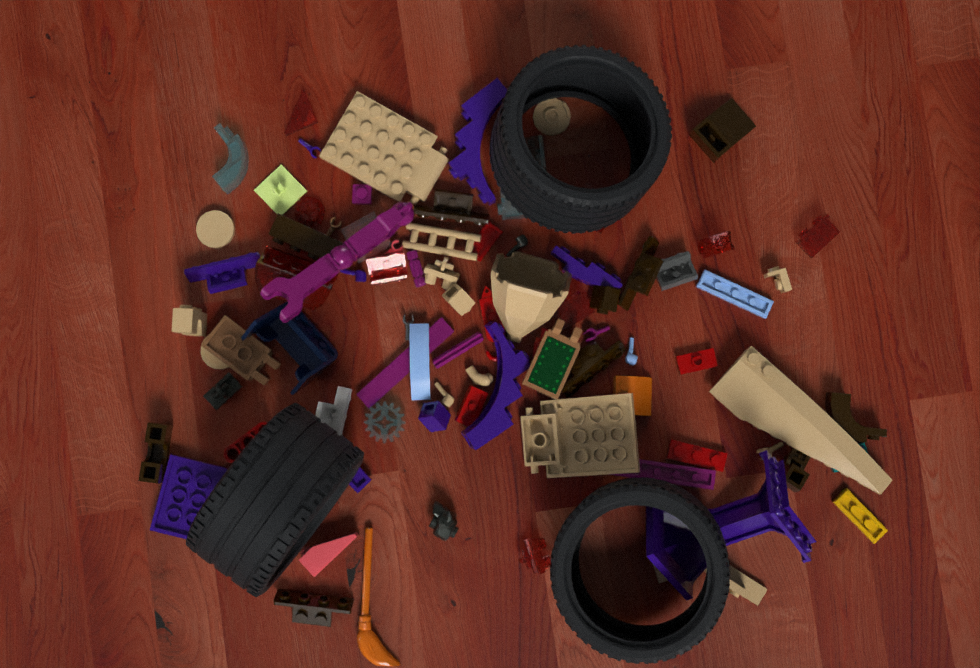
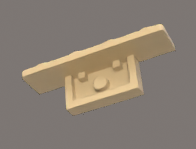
M730 566L729 593L737 598L741 595L758 606L767 589Z

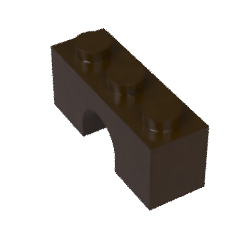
M156 422L147 423L145 442L148 443V452L145 460L141 461L138 481L163 483L173 425Z

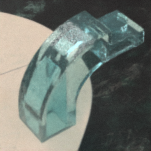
M219 123L214 129L226 143L229 157L225 166L212 177L226 194H229L243 181L248 170L249 155L242 138L238 134L234 136L228 126L224 128Z

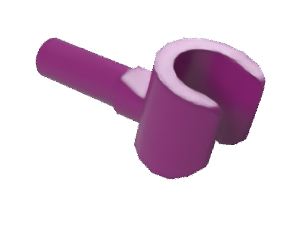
M605 326L596 330L589 328L582 335L585 333L589 334L590 338L585 341L590 342L600 333L610 330V327Z

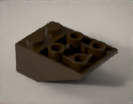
M731 98L699 123L690 132L689 136L714 163L752 131L756 125Z

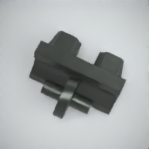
M228 372L203 397L215 410H218L243 386Z

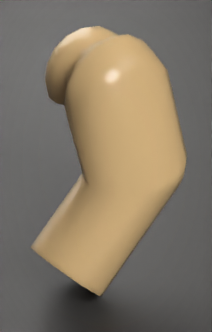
M473 365L465 370L476 385L488 386L493 382L492 374H479Z

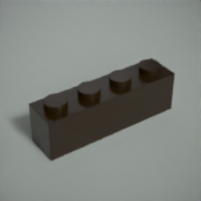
M279 213L269 232V235L273 237L272 241L283 245V243L289 244V249L298 253L302 250L308 253L307 257L315 261L328 253L330 254L334 247L343 245V242Z

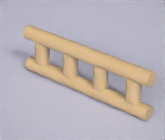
M412 222L406 225V229L412 231L410 241L403 240V248L477 261L478 254L472 253L474 241L481 242L482 235ZM419 232L430 233L428 244L417 243ZM437 235L448 237L446 248L435 246ZM456 238L467 240L465 251L454 249Z

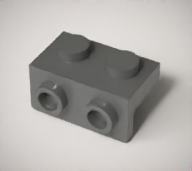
M689 251L680 252L675 256L661 259L664 262L656 277L661 291L698 279V274L691 262Z

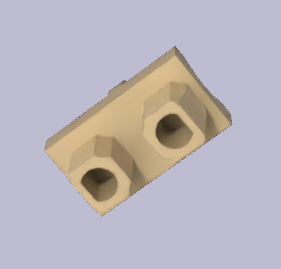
M445 257L443 261L436 260L435 265L428 263L423 272L426 273L425 283L435 285L436 279L439 277L444 279L442 288L446 290L454 283H457L460 273L453 271L454 265L448 263V257Z

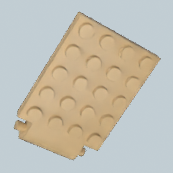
M358 91L319 155L321 159L398 202L402 200L405 193L412 195L409 202L415 206L419 200L425 202L449 161L445 156L448 151L446 148L441 146L439 151L432 148L438 138L437 135Z
M633 393L540 401V415H533L532 407L525 408L526 416H520L524 465L530 466L531 474L539 473V465H546L547 478L640 472Z

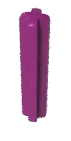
M476 332L434 358L432 363L437 369L482 342L484 340L482 334Z

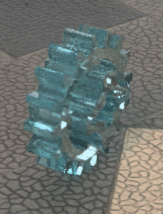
M387 401L383 402V406L376 403L377 408L370 407L371 414H365L369 418L364 421L369 426L365 431H371L369 437L376 436V442L380 438L383 440V443H386L388 438L393 442V436L399 438L400 434L398 432L405 430L401 427L402 424L406 423V421L401 420L405 414H399L401 408L394 409V403H391L390 406H387ZM381 410V415L377 419H373L374 415ZM389 410L396 415L397 419H393L389 415ZM384 417H386V420L393 421L394 423L387 424L386 428H384L383 424L376 422L384 420ZM373 426H377L381 430V434L377 433ZM392 426H397L396 430L389 435V429Z

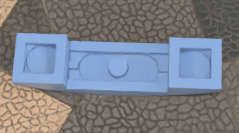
M429 323L410 324L411 399L431 400Z

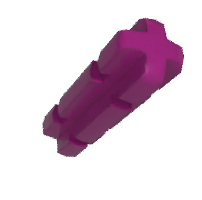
M416 250L408 251L406 256L410 260L409 266L412 277H415V280H413L415 287H422L426 283L425 278H422L424 274L420 260H417L418 253Z

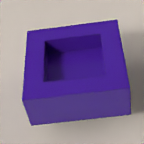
M360 467L349 485L358 494L372 479Z

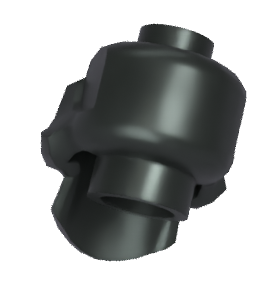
M435 501L433 504V515L435 516L429 527L434 529L433 534L443 541L448 540L449 537L454 538L459 529L456 527V513Z

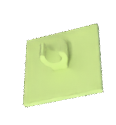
M282 165L254 190L277 215L278 213L284 215L308 192Z

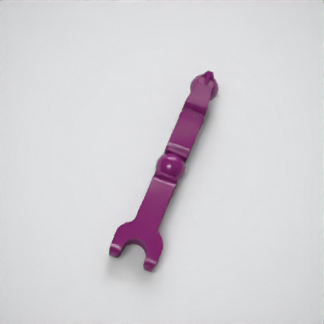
M396 203L391 209L378 215L376 219L348 238L343 245L334 247L330 254H326L291 279L279 277L272 280L262 288L260 295L265 300H270L276 296L284 297L288 304L281 310L280 320L283 323L292 320L301 313L303 300L335 277L340 273V270L349 268L353 261L363 257L376 246L388 240L401 226L410 224L414 218L412 203Z

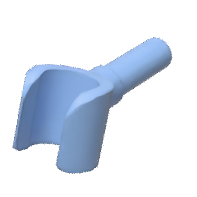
M631 337L625 362L634 366L638 356L632 354L634 338Z

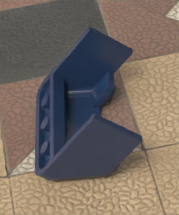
M285 302L255 319L241 339L244 341L256 333L265 342H271L274 339L279 342L300 366L295 371V376L299 383L290 392L294 395L328 368L337 359L338 352L302 311L292 320L283 323L280 320V312L287 306L288 302Z

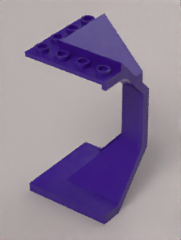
M767 450L760 452L759 454L764 461L766 479L760 490L754 495L708 510L718 523L726 546L769 531H775L788 536L801 553L802 562L811 561V544L817 541L789 506L784 460L778 462ZM646 506V557L686 601L693 599V583L707 568L706 559L697 538L675 516L663 510Z

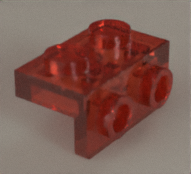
M404 250L366 257L371 285L380 286L389 281L401 282L408 278Z

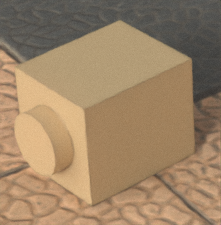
M456 283L441 295L461 316L468 313L475 304L471 297Z

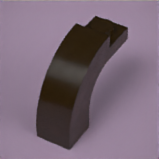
M826 392L825 405L827 414L856 442L866 443L867 439L879 440L880 437H887V429L864 427L854 420L850 411L851 394Z
M792 447L783 460L787 488L796 493L801 491L810 475L804 469L811 457Z

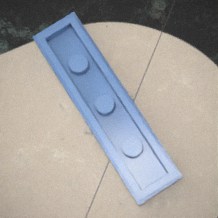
M705 269L696 285L697 288L764 319L767 318L774 303L773 300Z

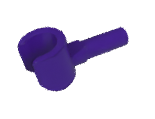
M300 138L298 142L310 151L312 158L317 159L312 152L318 150L321 153V149L316 146L312 147Z
M340 270L341 273L355 276L356 282H366V273L361 270Z

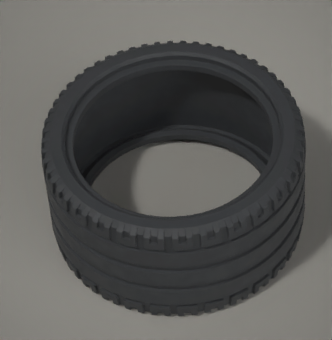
M573 45L572 47H558L555 51L549 50L547 53L541 54L539 58H534L516 75L505 94L494 122L489 155L494 179H496L498 187H501V193L505 195L507 201L511 202V206L517 209V212L524 214L526 219L529 218L531 222H537L539 226L547 227L546 229H555L556 232L581 234L586 231L588 233L597 231L602 227L606 228L614 224L617 220L619 221L627 215L655 183L670 153V141L672 139L671 117H669V109H666V101H663V95L658 91V86H655L653 84L654 81L648 78V74L641 71V67L635 66L633 61H628V58L625 56L624 58L621 57L617 52L616 54L612 53V50H603L602 47L598 49L595 46L586 47V45L578 47V45ZM560 97L578 98L599 106L615 119L627 138L631 155L628 178L618 184L596 189L575 187L556 179L538 164L529 151L522 128L523 114L540 102Z
M297 403L287 406L257 433L216 484L190 526L186 546L207 563L214 564V568L226 577L230 576L231 581L242 589L246 588V592L254 597L264 594L298 555L339 500L360 468L364 452L357 446H353V443L344 436H339L337 431L328 424L321 423V419L310 411H306V408Z
M634 477L617 480L598 488L583 499L566 518L554 542L551 554L550 581H552L553 596L557 600L556 605L561 616L565 617L566 624H568L572 631L577 633L576 636L586 645L589 644L593 650L598 651L602 655L605 653L609 658H614L618 661L622 659L626 660V663L639 664L644 662V664L658 663L659 660L664 662L674 659L678 654L680 656L683 655L685 652L690 651L693 648L692 646H697L706 638V634L712 631L724 610L728 597L730 565L721 529L711 512L699 499L685 489L670 482L648 477ZM634 505L654 507L678 518L697 538L706 559V577L695 601L679 616L667 622L654 625L630 624L606 613L589 595L579 568L580 545L587 527L597 518L611 510Z

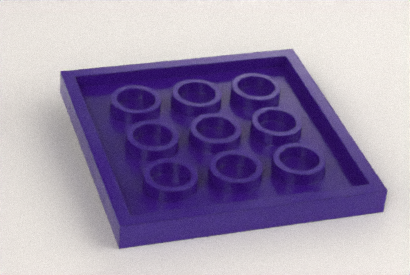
M170 454L150 530L187 539L188 531L197 513L228 468Z

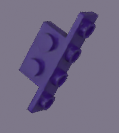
M259 252L201 266H194L185 269L184 274L190 283L207 279L208 291L210 294L248 285L246 270L263 266L264 263Z

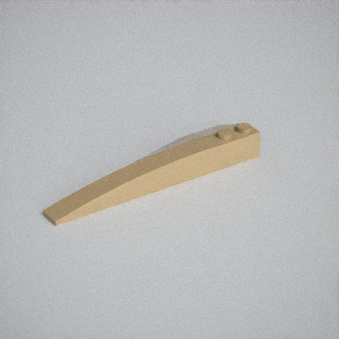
M752 346L740 355L709 391L739 419L753 424L759 430H764L770 436L786 442L787 445L805 455L823 462L829 468L836 469L842 475L856 480L857 483L879 495L883 493L892 481L887 473L838 423Z

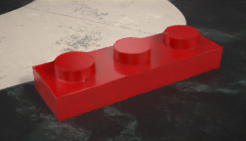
M670 439L666 458L723 472L728 453Z

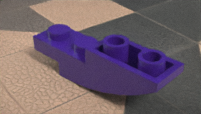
M556 245L551 252V255L565 264L562 272L568 271L572 274L571 278L589 286L605 285L620 289L623 285L620 283L621 279L615 274L609 275L605 272L606 268L598 262L596 264L591 262L587 268L583 260L578 257L574 259L569 255L570 251L563 246L559 248Z

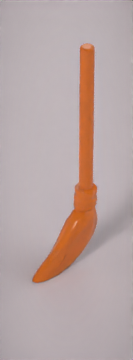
M366 527L361 615H359V632L357 635L358 648L362 655L376 666H400V662L386 650L378 636L371 630L369 603L373 528Z

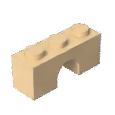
M180 305V308H173L172 332L182 333V335L206 337L208 314L202 312V309L192 307V305Z

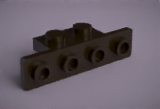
M440 189L435 190L433 207L416 205L413 209L414 214H417L418 217L427 218L428 216H433L438 220H447L448 218L455 219L456 222L460 223L471 221L476 225H485V223H489L490 219L489 214L471 212L473 194Z
M649 236L647 241L644 242L643 250L635 262L633 272L627 279V285L619 296L618 305L624 310H629L636 293L648 296L664 262L660 258L654 257L659 242L652 236Z
M592 340L579 350L570 371L574 377L564 384L563 394L567 398L576 394L579 388L592 381L595 375L600 371H604L615 359L620 358L626 351L623 343L618 340L604 351Z
M282 589L277 590L274 598V605L293 607L292 622L331 627L333 612L351 614L354 604L353 598Z

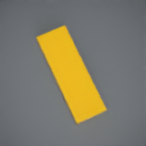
M847 488L832 501L873 544L888 531Z

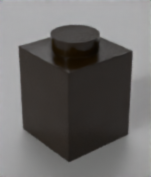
M594 285L589 308L596 309V313L608 315V312H616L620 289L605 285Z

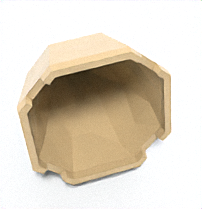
M513 252L511 257H504L503 253L497 254L491 270L492 298L496 312L507 332L506 339L520 343L522 337L549 321L568 295L572 274L568 271L563 274L559 270V264L555 261L526 253Z

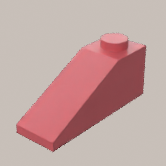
M354 532L318 543L312 548L308 545L300 553L302 557L299 561L315 577L359 533Z

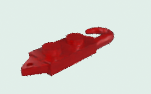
M484 286L481 298L478 299L483 325L493 321L500 323L504 329L493 305L492 291L487 286ZM484 326L486 338L494 342ZM487 350V357L490 360L497 362V356H492L490 352Z

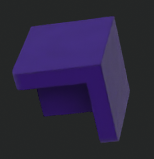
M439 401L423 403L418 419L430 432L446 430L451 414Z

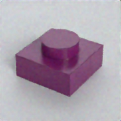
M353 184L352 204L372 205V187L364 184Z

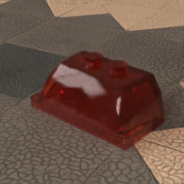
M267 245L255 266L257 288L261 292L262 288L275 278L284 277L291 279L314 262ZM339 273L303 300V307L314 311L322 306L329 297ZM276 296V297H274V298H276V299H278V300L287 301V300H286L284 297H282V296Z

